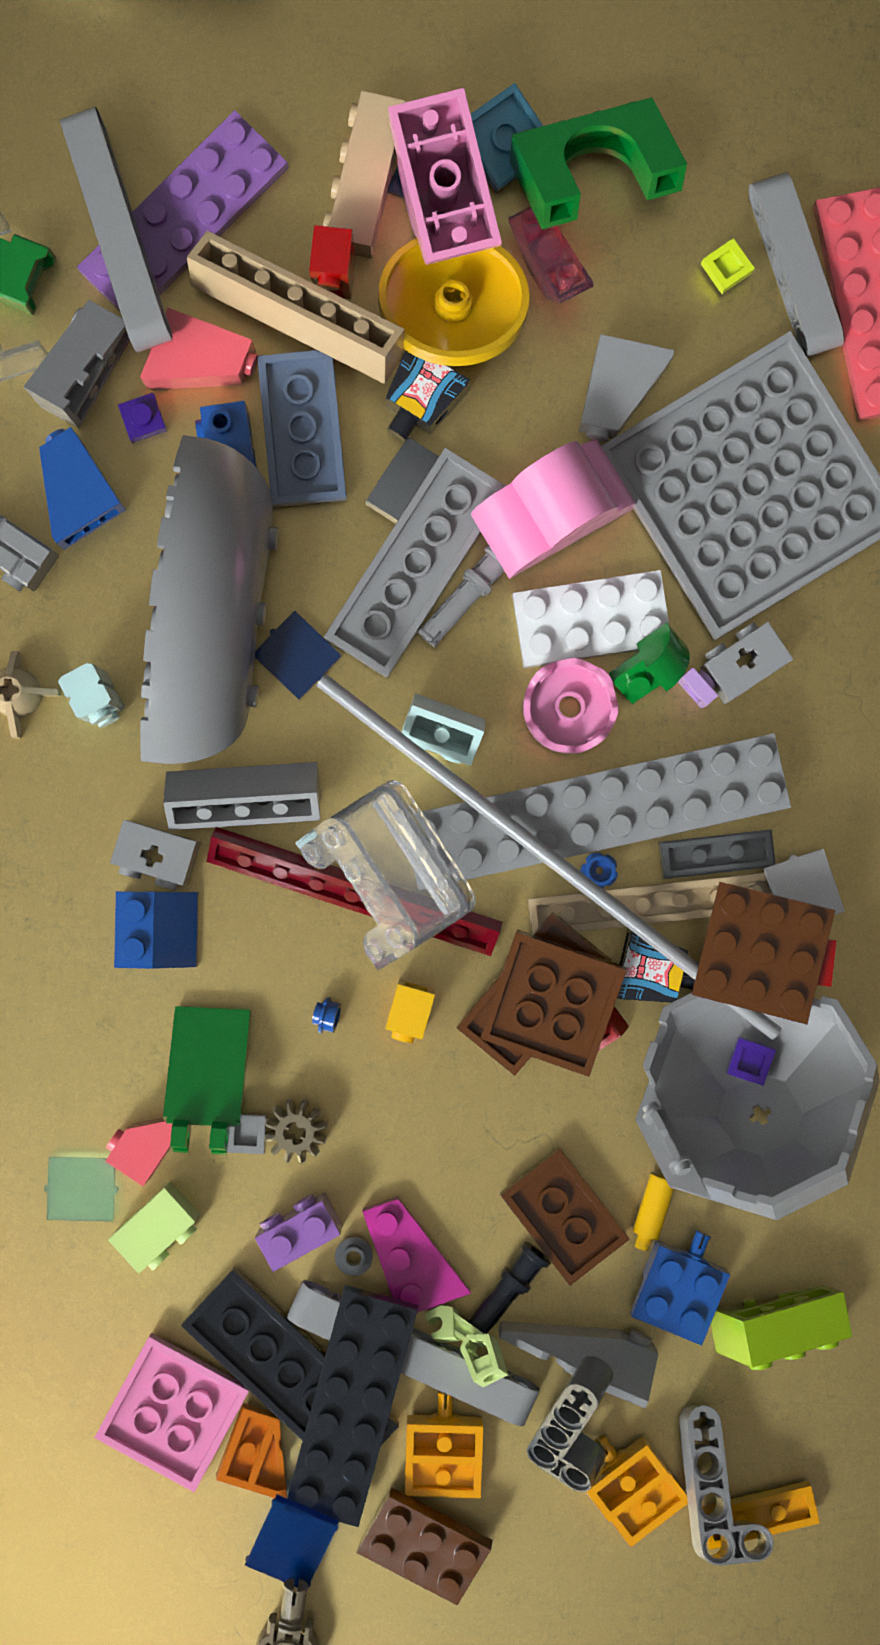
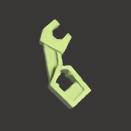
M440 1305L424 1313L427 1322L432 1325L440 1320L443 1322L440 1330L431 1333L433 1340L438 1343L459 1341V1339L463 1341L460 1350L475 1383L485 1387L508 1375L498 1340L489 1334H484L461 1318L459 1311L454 1307ZM478 1346H486L489 1354L478 1358L475 1352Z

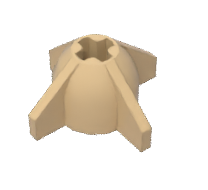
M11 651L7 668L0 670V713L8 718L11 737L21 738V717L33 713L39 706L41 697H61V690L41 688L39 681L34 675L21 669V653Z

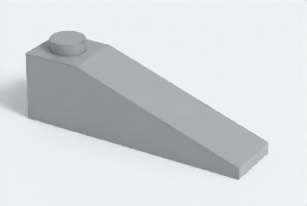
M500 1322L498 1327L500 1339L540 1359L548 1360L551 1355L557 1358L556 1363L570 1374L574 1373L584 1357L594 1356L604 1360L613 1371V1379L606 1392L646 1409L658 1359V1352L655 1345L651 1343L652 1338L634 1329L627 1333L619 1329Z

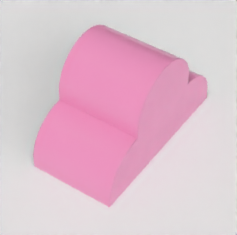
M464 88L388 107L404 200L425 264L428 265L501 246L502 241Z
M592 440L582 445L578 441H574L557 448L527 467L511 484L500 489L479 504L472 511L471 516L510 579L633 510L636 503L598 440Z

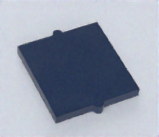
M295 610L277 629L270 630V636L255 651V658L299 700L342 657Z

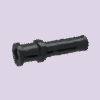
M527 1241L521 1245L522 1252L510 1267L505 1266L502 1269V1274L500 1275L502 1279L468 1321V1323L484 1334H488L519 1294L524 1295V1293H528L531 1289L530 1283L543 1267L548 1268L551 1264L547 1256Z

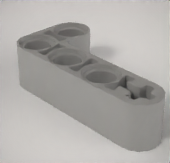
M692 1404L686 1406L679 1416V1429L694 1551L699 1557L714 1565H731L765 1560L770 1556L774 1543L769 1530L752 1521H733L722 1424L719 1414L715 1409L705 1405ZM699 1417L706 1418V1425L700 1426V1429L694 1428V1420H698ZM702 1439L709 1440L710 1445L695 1444V1440L703 1441ZM708 1452L712 1459V1465L710 1470L702 1474L698 1470L697 1460L702 1453ZM712 1492L716 1497V1507L711 1513L705 1514L702 1509V1500L705 1495ZM755 1530L758 1535V1544L753 1550L747 1551L744 1539L747 1533ZM718 1534L721 1539L720 1550L716 1554L710 1555L706 1548L707 1541L712 1535Z

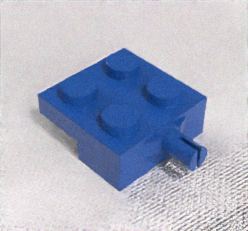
M696 1230L689 1251L678 1249L659 1240L655 1241L642 1273L644 1278L631 1308V1317L702 1346L730 1277V1273L725 1267L712 1263L703 1257L708 1242L711 1239L710 1235Z

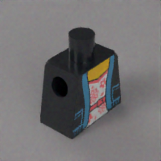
M405 350L386 396V406L397 413L388 426L387 431L406 442L415 426L431 434L468 394L471 380L449 366L425 361Z
M627 927L619 964L626 966L627 970L617 999L672 1003L678 1000L680 987L693 990L695 979ZM677 946L688 955V950Z

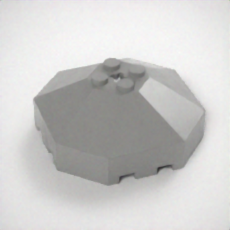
M690 993L663 1007L659 1018L660 1027L655 1041L650 1043L643 1063V1068L649 1082L635 1119L669 1187L778 1220L848 1185L880 1080L876 1061L839 1001L822 996L821 1000L814 998L807 1025L765 1014L781 1027L780 1033L772 1040L727 1004L693 996ZM738 1036L773 1047L776 1050L764 1086L726 1073ZM756 1107H760L762 1111L769 1109L771 1114L767 1116L768 1123L765 1125H761L759 1121L752 1123L750 1118L754 1116L753 1109Z

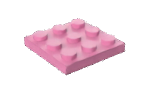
M151 1333L94 1438L195 1492L249 1390L234 1377Z

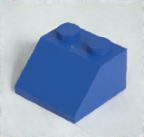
M116 891L114 968L160 969L197 967L199 892Z

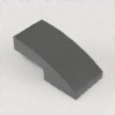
M408 437L377 482L365 505L396 524L439 456Z

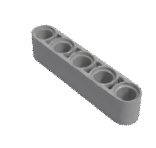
M784 172L749 184L748 191L751 207L798 344L806 357L842 346L844 343L842 326L789 173Z

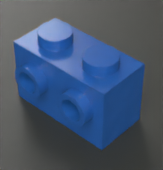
M245 400L200 407L201 419L195 420L197 437L211 439L233 448L245 456L257 468L249 410Z

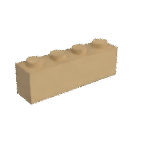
M362 90L358 104L352 103L350 108L348 127L353 128L350 140L344 139L342 142L339 162L344 163L341 176L335 175L331 198L335 199L332 212L326 211L323 226L352 229L356 255L372 259L397 157L388 107L405 103V100Z

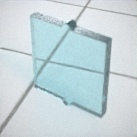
M49 1157L48 1184L44 1187V1191L47 1192V1220L114 1221V1197L118 1192V1187L115 1186V1168L105 1162L107 1158Z

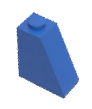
M72 427L52 432L46 437V443L39 447L52 538L63 550L126 511V508Z

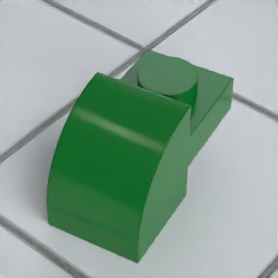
M668 622L636 643L639 652L609 672L615 686L631 704H634L660 685L667 692L676 685L688 668L690 661L689 649Z

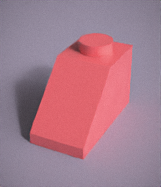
M164 1118L134 1123L125 1132L118 1129L106 1146L111 1153L105 1162L141 1186H144L171 1148L172 1124H166Z

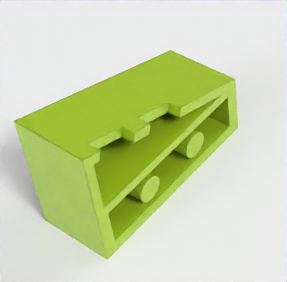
M827 1286L777 1294L778 1300L756 1306L755 1299L743 1301L744 1309L728 1312L721 1310L720 1306H718L711 1322L716 1352L749 1366L751 1370L770 1368L773 1365V1361L783 1358L786 1360L803 1358L806 1356V1351L815 1348L820 1350L833 1349L839 1346L838 1341L852 1337L844 1292Z

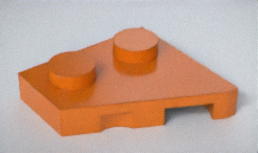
M245 1403L242 1404L216 1472L217 1481L278 1500H286L287 1490L280 1421L274 1413Z

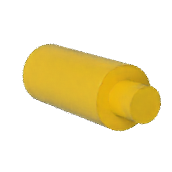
M650 1173L633 1227V1232L638 1234L634 1247L647 1252L650 1249L652 1239L659 1240L674 1192V1188L669 1187L663 1175Z

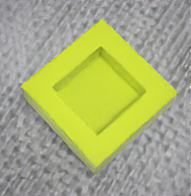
M734 238L709 254L701 262L702 267L721 294L751 275L755 269Z

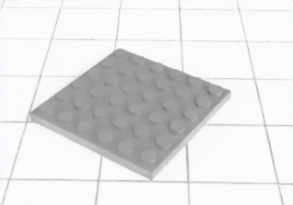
M791 331L601 445L635 501L634 511L714 641L880 540V475Z

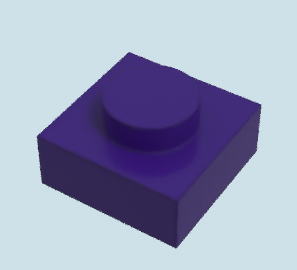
M154 393L118 404L132 443L167 431Z
M738 1036L726 1073L764 1086L776 1050L773 1047Z

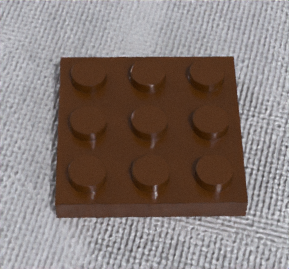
M719 882L692 995L807 1025L835 910Z
M517 929L480 1039L590 1077L627 967Z

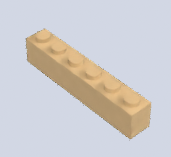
M209 231L205 232L187 256L192 287L384 384L403 357L405 329Z

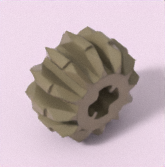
M292 1098L287 1099V1112L281 1106L276 1105L272 1111L278 1119L267 1118L264 1123L268 1128L275 1130L266 1133L264 1140L267 1142L277 1140L278 1142L271 1149V1153L276 1155L283 1148L286 1150L283 1160L286 1163L290 1162L293 1153L297 1154L299 1163H305V1149L316 1157L320 1150L315 1143L325 1144L328 1138L325 1134L317 1132L327 1128L328 1121L314 1120L321 1113V1108L316 1107L308 1113L306 1111L309 1104L307 1099L302 1100L299 1109H296ZM292 1122H296L298 1128H305L306 1132L303 1131L300 1139H296L294 1133L288 1134L287 1132Z

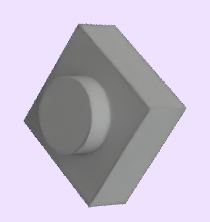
M242 1113L241 1125L236 1124V1127H230L227 1153L264 1154L266 1141L264 1140L266 1125L264 1123L267 1119V1114Z

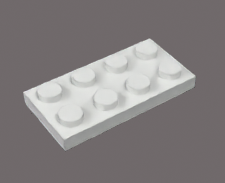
M661 570L512 594L523 668L547 665L569 658L587 659L639 651L636 643L665 623H669Z

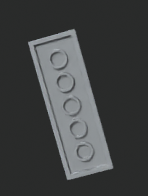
M444 448L324 635V638L388 679L479 537L481 531L471 516L472 511L484 500L504 488L505 485L447 448Z

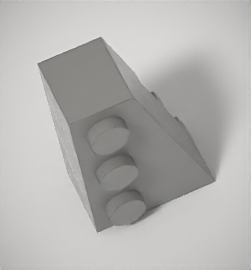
M88 300L83 308H79L75 312L71 324L24 385V389L41 408L79 429L130 342L123 319Z

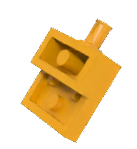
M438 1391V1413L431 1415H407L405 1495L481 1498L483 1417L459 1416L453 1413V1397L447 1394V1404L444 1405V1393Z
M603 1434L599 1436L600 1442L597 1438L594 1441L602 1448L604 1446L605 1462L590 1490L586 1493L608 1522L613 1523L628 1545L632 1547L688 1504L687 1492L644 1435L626 1449L616 1452Z

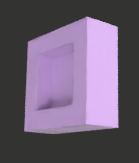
M692 668L678 681L701 709L718 696L713 690L716 684L703 670L697 672Z

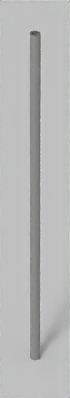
M326 673L322 676L316 685L318 688L685 973L696 979L698 962ZM728 1005L773 1040L780 1033L781 1027L765 1014Z

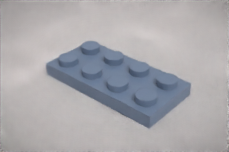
M318 350L257 356L269 484L273 507L347 500L333 358Z

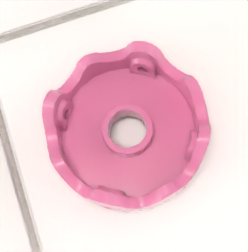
M578 658L560 660L543 666L531 679L525 692L523 715L527 728L540 744L555 752L573 754L593 748L608 736L618 715V702L611 677L602 668ZM574 697L578 700L580 712L577 716L569 718L562 715L559 710V703L563 698Z

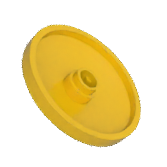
M415 238L399 248L383 269L379 282V312L381 318L405 329L403 348L412 355L439 365L467 366L492 359L514 343L526 322L529 306V287L526 276L518 262L501 246L426 265L418 238Z

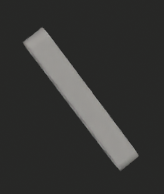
M95 106L60 119L65 140L132 346L138 353L173 340V335L100 113Z
M304 1280L287 1314V1318L295 1325L330 1341L342 1295L317 1283ZM413 1327L401 1370L402 1374L517 1426L525 1425L540 1392V1388L536 1384L508 1370L507 1376L485 1387L478 1385L471 1377L460 1348L447 1342L438 1343L433 1340L431 1335Z

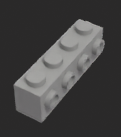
M317 762L166 772L163 804L169 830L318 821L320 820V782Z

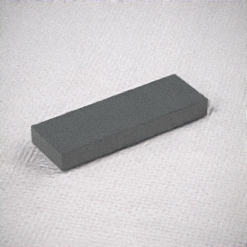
M772 829L658 842L662 879L759 869L776 864Z

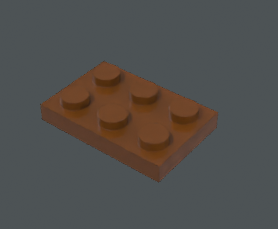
M560 1147L500 1192V1196L569 1286L630 1240Z
M391 1487L362 1537L356 1553L458 1605L490 1553L493 1540Z

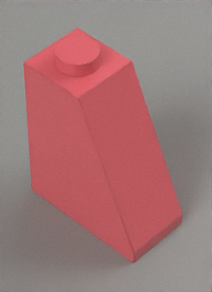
M167 308L166 316L173 340L151 348L140 378L145 386L152 390L243 385L246 375L252 376L255 371L258 354H255L256 349L251 339Z

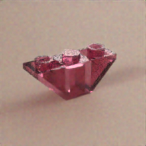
M531 206L508 218L509 225L527 268L547 300L560 304L594 287L592 279L558 226L541 229Z

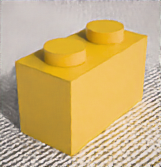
M399 979L385 1027L386 1030L392 1031L391 1038L407 1043H413L414 1038L423 1040L435 997V989Z

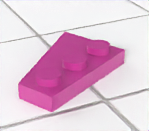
M399 1196L363 1208L362 1212L393 1298L419 1305L418 1313L471 1294V1289L452 1268L444 1254L431 1241L426 1231Z

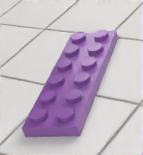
M235 110L133 211L159 295L188 268L187 256L206 231L220 237L289 168L288 162ZM98 245L77 266V269L120 312L102 252Z

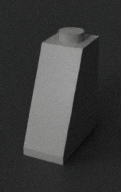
M600 334L578 432L586 433L588 439L598 440L599 442H606L608 438L613 439L618 436L668 369L674 350Z

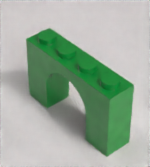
M653 97L512 134L510 164L541 229L577 220L581 192L567 164L584 154L604 153L625 162L632 170L647 200L680 192L683 188L687 162Z

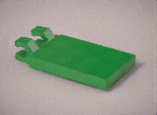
M175 1006L163 1118L166 1124H172L170 1147L173 1152L189 1153L191 1125L211 1126L209 1142L211 1154L227 1155L230 1127H236V1124L241 1125L251 1024L250 1010Z

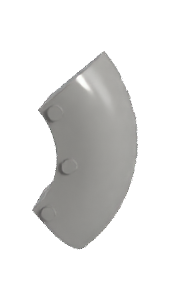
M187 435L182 436L176 454L173 470L174 472H179V474L175 476L174 485H168L165 517H162L157 547L164 550L160 553L158 570L153 569L149 605L154 606L151 618V630H146L143 661H147L141 691V698H146L145 717L141 718L140 723L141 761L162 764L194 762L225 750L237 740L244 730L250 708L257 707L259 686L253 685L258 625H264L266 618V602H261L270 550H277L279 527H273L271 493L259 470L245 456L225 444L207 438Z

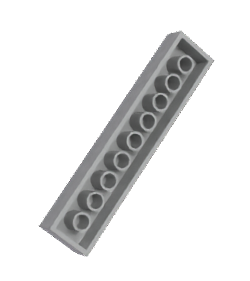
M774 733L485 797L563 858L791 808ZM467 802L402 816L418 890L544 863Z

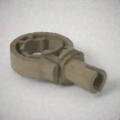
M295 1578L287 1579L284 1582L278 1630L275 1631L277 1613H271L268 1617L267 1627L261 1631L255 1645H318V1641L313 1633L314 1623L311 1617H307L305 1634L301 1633L306 1593L308 1591V1583L299 1579L296 1594L293 1593Z

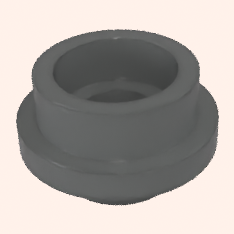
M360 1237L344 1239L338 1245L335 1252V1262L338 1268L350 1276H357L366 1272L371 1266L373 1259L371 1246ZM350 1251H356L360 1254L361 1260L357 1263H351L347 1259V1254Z

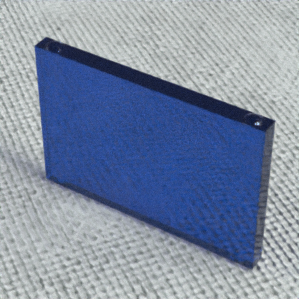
M276 1494L275 1498L271 1501L272 1505L252 1549L245 1558V1566L282 1582L295 1578L294 1587L298 1588L299 1579H302L308 1583L309 1588L332 1537L339 1528V1520Z

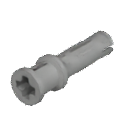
M489 545L484 549L486 554L472 569L467 568L465 570L464 580L459 587L417 631L431 646L436 647L445 634L480 596L489 595L492 591L491 586L504 572Z

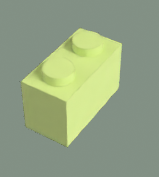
M169 1182L115 1231L108 1241L138 1274L147 1266L153 1271L169 1256V1253L165 1250L175 1240L181 1245L197 1230L194 1223L200 1214L179 1190Z

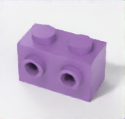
M325 1193L316 1198L313 1194L308 1195L293 1205L294 1210L283 1216H281L280 1212L260 1223L261 1228L258 1230L255 1240L273 1272L341 1235L343 1225Z

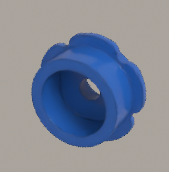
M600 852L592 853L586 858L587 862L581 866V872L602 889L606 885L611 886L618 876L616 871L617 863L608 854L604 856ZM598 867L603 869V873L600 875L596 873Z
M327 997L324 1003L317 1002L312 1024L318 1025L319 1033L322 1034L323 1030L335 1032L340 1017L341 1003L331 1001V997Z

